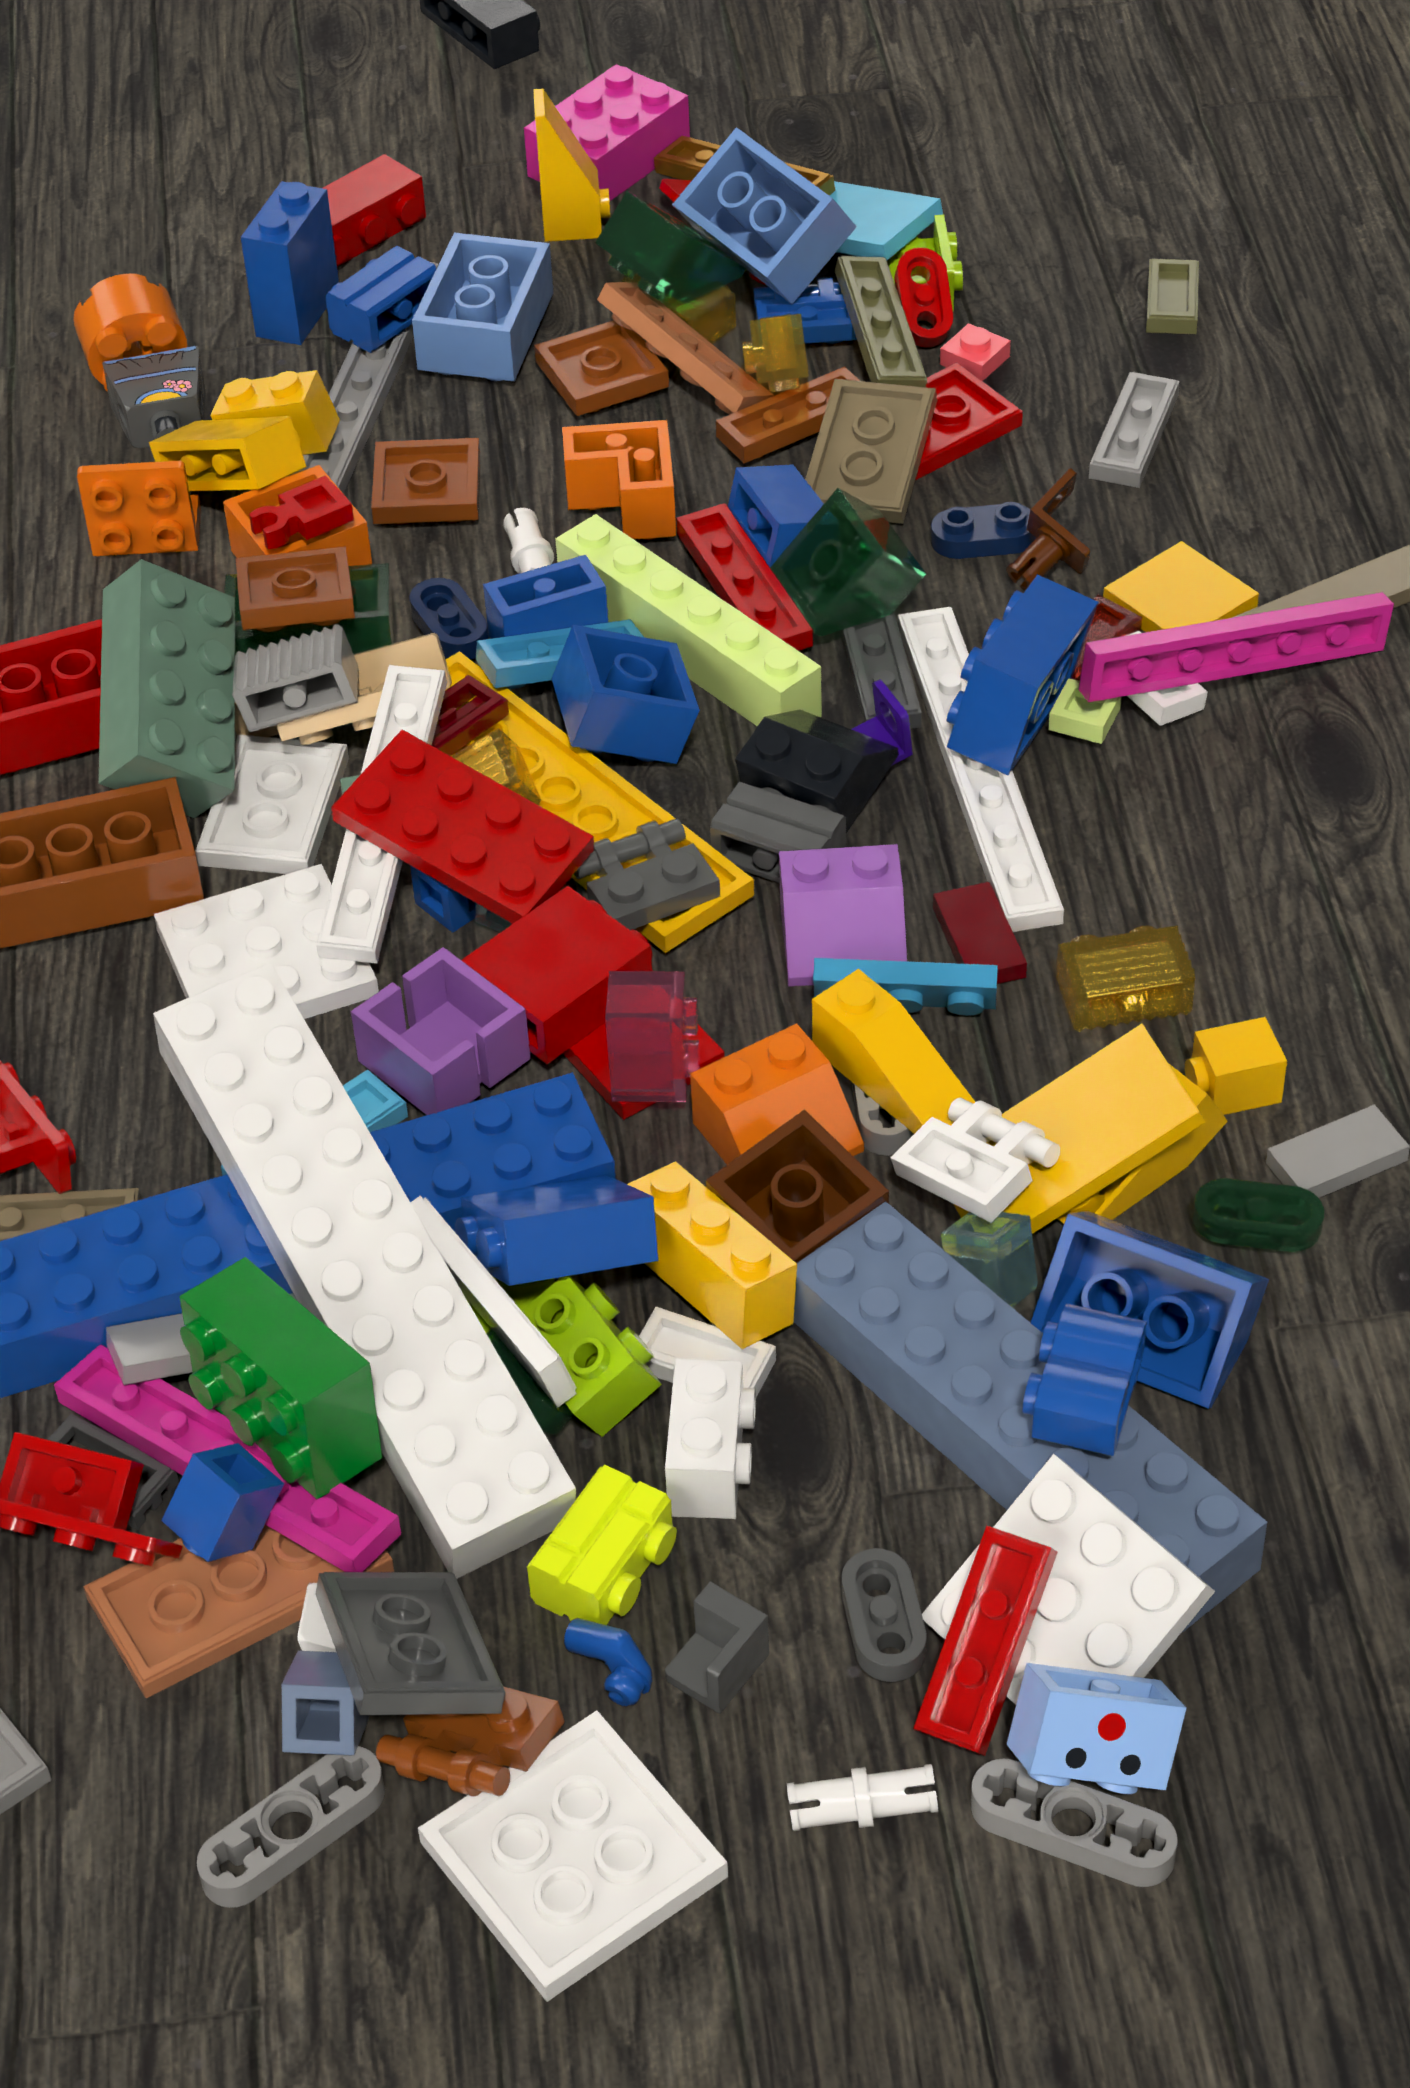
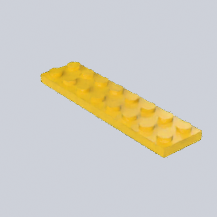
M460 651L445 659L452 680L450 687L467 675H470L506 698L509 708V715L452 754L451 757L593 835L594 842L604 838L609 839L610 842L635 834L638 826L653 820L660 825L676 819L588 750L572 747L569 737L565 732L508 688H495L482 668ZM685 825L683 827L686 839L669 847L673 851L694 843L720 880V897L636 928L637 931L665 953L754 896V879ZM644 855L621 865L625 869L644 862L647 858ZM595 873L579 880L574 874L571 878L587 890V882L600 877Z

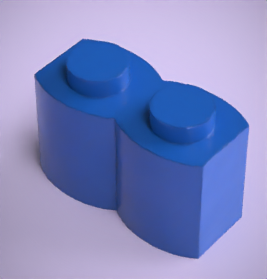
M1067 1303L1059 1323L1047 1321L1039 1351V1361L1045 1362L1046 1365L1042 1375L1030 1374L1023 1400L1022 1412L1033 1415L1032 1438L1114 1456L1142 1362L1147 1321Z

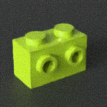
M571 1276L560 1277L522 1310L559 1354L577 1387L575 1389L577 1394L566 1401L565 1404L576 1417L601 1437L662 1385L646 1365L654 1357L653 1353L629 1326L622 1332L619 1330L612 1319L620 1311L597 1284L593 1283L587 1289H584Z

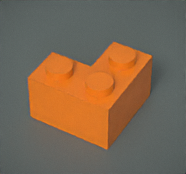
M667 420L562 427L568 510H597L606 507H621L623 533L632 539L652 540L660 537L676 536L674 482Z

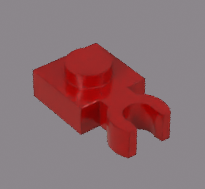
M326 475L279 494L278 507L263 506L249 514L252 532L254 534L263 532L265 547L268 550L285 545L291 535L298 532L307 541L354 521L352 503Z

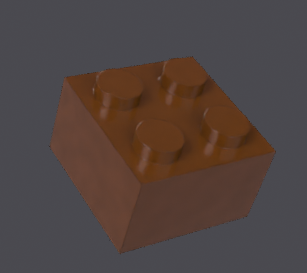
M805 1109L705 1180L706 1187L796 1263L885 1201L889 1204V1190Z

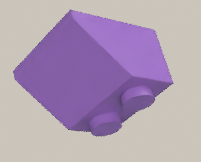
M897 844L779 851L780 905L788 987L813 985L814 958L907 961L903 883Z

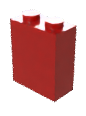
M566 886L461 960L526 1009L530 1052L546 1064H549L654 987L653 953L651 945L640 932L633 929L629 930L612 918L598 902L587 900L569 886Z

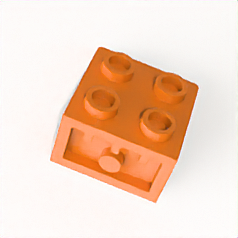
M163 461L78 467L77 480L93 556L198 551L201 505L199 494L190 495L184 462Z

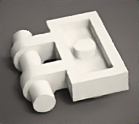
M960 1097L951 1103L948 1110V1117L954 1122L951 1126L931 1117L890 1158L896 1175L992 1223L1033 1181L1028 1164L1035 1161L1045 1167H1052L1060 1156V1146L1046 1139L1044 1131L1030 1123L1022 1121L1015 1124L1003 1118L1000 1109L984 1101H977L973 1104ZM992 1140L997 1144L993 1147L986 1142Z

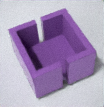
M444 947L402 975L409 1029L406 1030L401 988L393 982L351 1011L358 1061L426 1115L472 1102L481 1095L479 1083L482 1082L491 1088L531 1059L526 1009Z

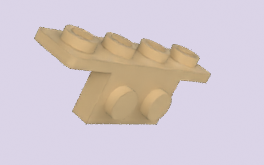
M431 633L354 654L359 668V690H357L359 703L250 732L235 702L237 736L249 735L271 737L279 734L281 741L299 737L300 744L307 745L333 736L331 728L352 723L354 731L371 728L374 725L389 665L445 670L446 689L451 686L452 680L437 634Z

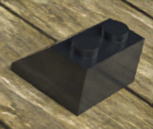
M799 709L765 716L737 755L735 761L740 782L761 789L766 787L773 788L783 796L810 805H821L832 812L844 815L846 817L847 833L898 757L899 752L895 746Z

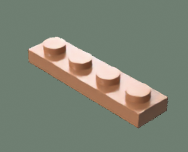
M637 282L605 283L597 300L613 313L612 319L620 326L634 330L647 341L646 347L651 352L669 359L681 369L680 375L686 381L703 387L716 398L715 404L721 410L732 414L774 396Z

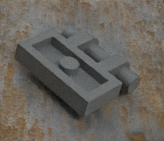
M678 818L660 825L653 820L638 826L635 834L610 842L607 838L594 842V851L574 873L578 880L595 873L598 874L600 878L587 882L588 900L598 902L608 915L629 930L720 897V880L694 843L673 851L670 849V845L686 839L684 827ZM644 855L647 858L646 861L625 869L621 865Z

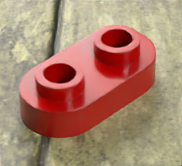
M913 248L905 252L898 262L894 277L895 287L915 345L934 347L941 344L947 338L953 323L947 267L943 258L935 251L928 248ZM916 275L922 276L927 282L919 284L914 282L911 277ZM922 320L928 321L932 324L933 328H923L919 326L918 322Z

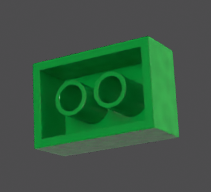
M248 1258L240 1259L179 1296L184 1326L180 1329V1335L190 1354L193 1373L189 1375V1384L193 1394L206 1409L216 1408L221 1414L226 1416L236 1435L243 1443L248 1446L256 1443L271 1458L275 1469L284 1480L289 1483L297 1481L315 1499H319L338 1484H343L382 1458L370 1362Z

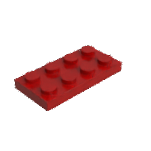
M403 729L331 807L333 821L512 924L558 893L594 851L593 835Z

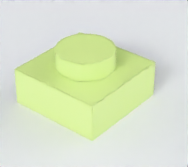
M1068 678L1049 713L1048 730L1102 744L1121 709V697L1088 702L1079 691L1080 681Z

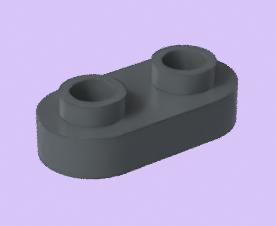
M874 1548L855 1554L847 1561L842 1571V1599L857 1661L868 1675L881 1681L896 1682L910 1678L924 1664L927 1640L926 1629L910 1568L902 1557L889 1550ZM871 1590H882L887 1594L872 1597L869 1596L867 1592ZM892 1647L899 1649L901 1652L886 1654L880 1651Z

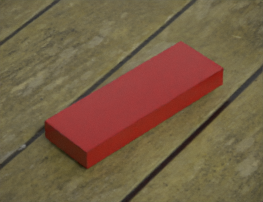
M986 1525L913 1729L983 1756L986 1755L1058 1553L1056 1550Z

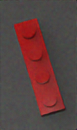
M725 503L676 518L677 535L722 600L799 651L813 646V629Z

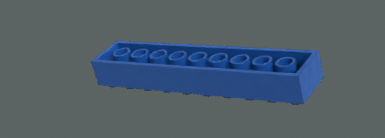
M573 1072L370 1132L409 1201L412 1202L419 1196L423 1199L426 1197L454 1232L457 1218L462 1217L461 1197L608 1175L616 1179L615 1161ZM228 1174L0 1241V1398L60 1380L97 1346L101 1344L107 1348L106 1327L182 1314L180 1295L244 1257L248 1258L287 1293L292 1294L293 1291Z

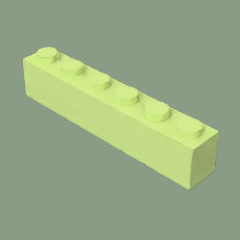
M595 514L555 538L557 563L586 554L606 585L608 622L631 619L645 638L677 643L689 679L751 723L758 726L765 716L799 709L822 717L820 665L612 524Z

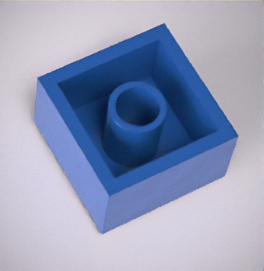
M572 625L551 678L571 746L588 750L591 753L608 752L632 756L645 762L656 760L677 764L700 711L677 643Z

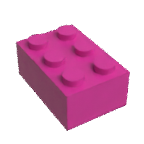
M617 64L555 106L598 169L599 189L609 188L610 201L655 170L653 158L682 135L690 137L688 95ZM534 120L524 127L528 177L540 182L536 123Z

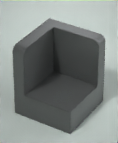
M710 1581L694 1600L695 1634L667 1665L665 1677L666 1681L721 1714L769 1655L768 1615Z

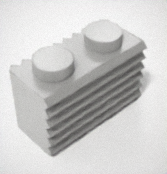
M335 624L332 630L324 627L321 632L313 630L310 636L302 633L299 639L291 636L289 642L281 639L278 645L270 642L268 647L259 645L257 650L248 648L246 654L240 651L237 652L234 662L232 695L248 731H257L359 703L357 698L359 696L357 691L359 690V668L343 627Z

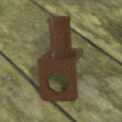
M1072 468L1068 469L1030 509L1026 530L1035 536L1036 539L1006 568L1007 574L1014 583H1017L1021 577L1024 579L1020 588L1025 591L1037 574L1044 577L1059 560L1066 562L1079 574L1087 568L1090 549L1051 517L1053 512L1074 490L1077 472Z

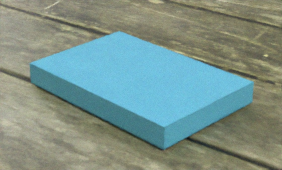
M834 181L835 191L829 195L857 226L835 253L857 257H884L886 260H889L934 222V215L943 214L941 200L935 197Z

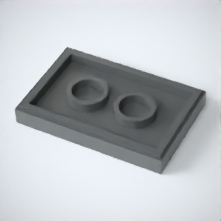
M319 1573L315 1595L360 1715L497 1714L502 1712L505 1690L454 1573Z

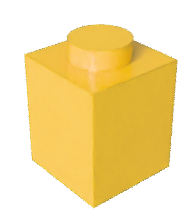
M1266 1017L1195 1031L1192 1058L1185 1061V1075L1210 1096L1223 1115L1282 1103L1287 1059Z

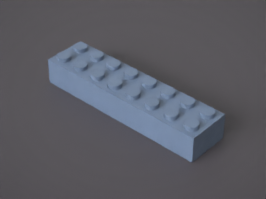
M886 1201L797 1263L794 1323L1003 1508L1009 1509L1051 1456L1055 1454L1214 1589V1594L1181 1633L1261 1570L1267 1521L1129 1405L1114 1456L1032 1438L1033 1415L1024 1414L1022 1408L1030 1374L1042 1375L1046 1365L1045 1362L1039 1361L1043 1333Z

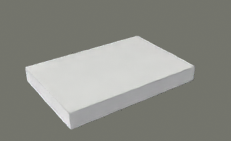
M238 735L235 741L234 791L211 807L195 850L197 865L289 874L312 867L332 811L331 807L335 802L340 787V778H343L349 760L347 744L315 742L301 745L300 740L289 739L281 741V738Z

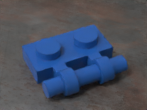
M817 278V284H809L793 304L789 303L770 287L753 288L760 346L774 345L787 347L793 344L819 342L835 344L842 341L857 340L839 283L833 282V278Z

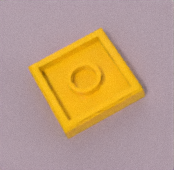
M1182 541L1104 587L1103 603L1145 632L1232 618L1258 607L1259 598L1257 591Z

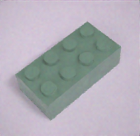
M143 559L139 560L103 589L99 784L115 790L176 777L185 815L194 819L234 791L235 699L232 693L235 662V597Z

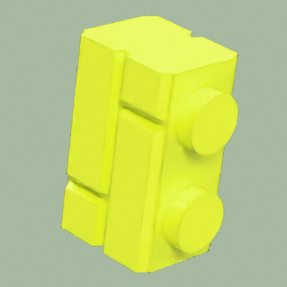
M605 1464L603 1467L600 1466L527 1566L530 1597L535 1604L561 1617L565 1614L569 1617L570 1621L580 1618L607 1625L615 1613L620 1616L626 1615L638 1597L642 1574L651 1562L661 1565L667 1559L674 1546L677 1529L672 1523L671 1499H669L666 1493L641 1481L635 1483L630 1476Z

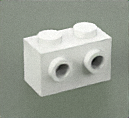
M675 1358L665 1462L666 1492L669 1499H671L672 1517L736 1519L739 1484H750L752 1468V1444L742 1443L743 1429H754L756 1413V1389L743 1388L742 1361Z

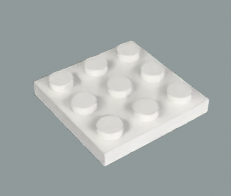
M322 864L154 914L157 932L186 999L269 962L274 966L304 1019L367 1000L378 993L379 989L377 978L368 962L321 958L318 956L316 943L332 886Z
M1055 1454L1051 1456L993 1527L1049 1546L1058 1552L1007 1697L1015 1705L1017 1704L1026 1663L1144 1678L1215 1592L1214 1589ZM979 1545L922 1613L923 1620L944 1639H946Z
M595 1711L552 1739L527 1772L511 1767L508 1768L510 1771V1783L503 1795L496 1796L486 1792H481L478 1796L474 1797L467 1795L418 1827L420 1843L547 2002L728 1877L727 1861L598 1711Z

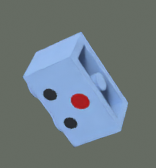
M1026 1663L1007 1746L1025 1767L1030 1777L1048 1785L1067 1786L1070 1784L1071 1779L1096 1782L1102 1788L1120 1794H1135L1138 1787L1166 1790L1186 1707L1161 1680Z

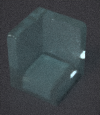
M969 1212L941 1233L943 1250L1011 1307H1014L1037 1288L1038 1281L1030 1215L1001 1212L990 1223Z

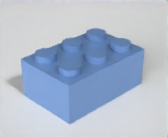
M737 127L672 204L698 233L791 304L795 302L857 227L832 197Z
M454 232L412 319L417 370L438 372L443 375L456 374L481 377L492 381H515L553 295L550 243Z

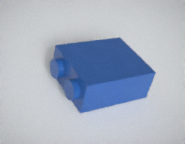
M281 181L242 234L241 243L256 337L302 345L327 308L325 295L335 284L339 283L327 189L306 186L300 182Z
M608 1175L461 1197L462 1217L456 1220L455 1233L493 1277L509 1286L658 1261L653 1196Z

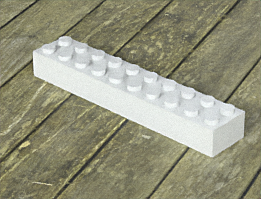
M266 963L153 1013L160 1054L296 1299L370 1362L382 1454L447 1571L454 1573L456 1579L552 1532L575 1502L576 1487L272 963Z

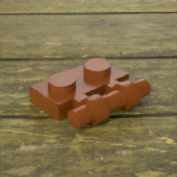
M503 1687L505 1697L501 1713L405 1715L403 1721L408 1735L404 1738L389 1734L384 1735L378 1742L376 1758L381 1763L394 1766L397 1773L406 1778L420 1782L428 1777L447 1781L451 1790L472 1797L478 1796L481 1792L501 1796L506 1792L510 1783V1771L508 1768L503 1767V1765L527 1772L565 1721L558 1701Z

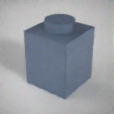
M298 1650L282 1682V1752L355 1755L369 1721V1715L359 1714L337 1652Z

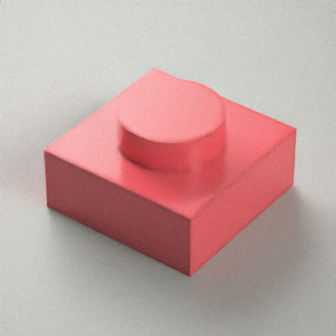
M968 323L940 348V365L947 368L958 363L978 379L984 381L1010 357L1011 340Z

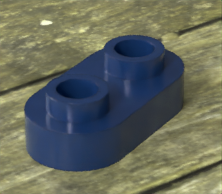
M1017 502L974 507H951L938 513L931 522V546L938 554L952 559L1024 552L1036 539L1035 536L1026 530L1030 509Z
M431 578L418 583L411 590L409 598L412 618L424 635L431 633L438 635L445 659L459 651L470 660L476 658L477 641L488 639L487 622L463 588L457 582L446 578Z

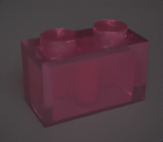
M609 971L605 1019L612 1102H686L688 1077H690V1073L700 1069V1041L688 1040V1035H697L698 999L697 997H686L685 972Z

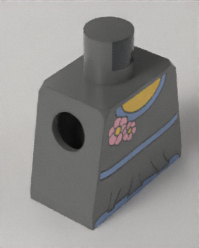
M198 346L102 362L111 409L132 447H149L150 441L194 421L205 420L206 390Z

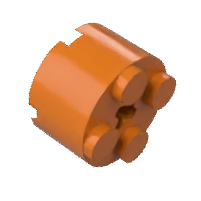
M129 273L106 278L90 289L92 296L86 300L83 306L79 302L75 309L74 326L93 376L103 384L107 392L102 362L187 348L186 335L167 289L160 283L157 286L148 282L146 276Z

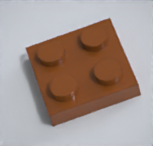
M614 320L534 345L535 362L576 416L597 412L602 408L633 398H640L648 393L669 387L668 369L657 355L646 347L645 340L634 330L624 328Z
M479 438L375 442L371 504L373 524L393 523L403 525L416 522L445 521L454 523L465 520H479Z
M346 546L236 558L242 630L257 629L263 632H273L284 628L286 625L313 623L319 626L336 624L342 619L355 618Z

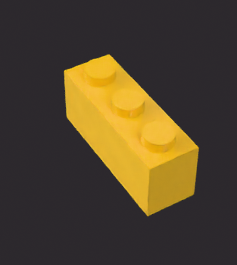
M290 416L194 421L149 442L155 462H184L189 491L261 489L307 467L301 451V440Z
M675 1161L627 1184L654 1198L658 1261L645 1264L735 1344L744 1349L793 1324L797 1263Z

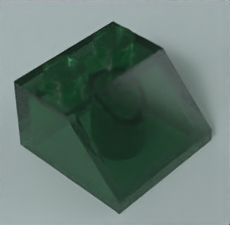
M626 191L595 242L611 254L607 262L610 266L633 279L635 274L639 275L641 279L637 286L662 302L666 295H669L686 304L742 277L747 269L684 222L629 191Z
M840 488L833 492L770 567L813 629V633L819 636L891 615L926 575L923 568L882 513Z

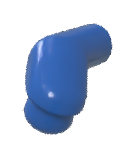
M580 1618L573 1619L569 1623L564 1636L566 1649L569 1652L605 1662L611 1674L606 1678L604 1687L605 1690L610 1691L609 1698L621 1706H631L638 1702L641 1693L649 1692L652 1683V1669L626 1630Z

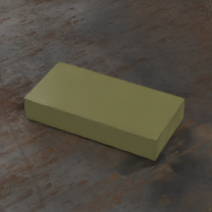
M1149 259L1146 333H1197L1199 261Z

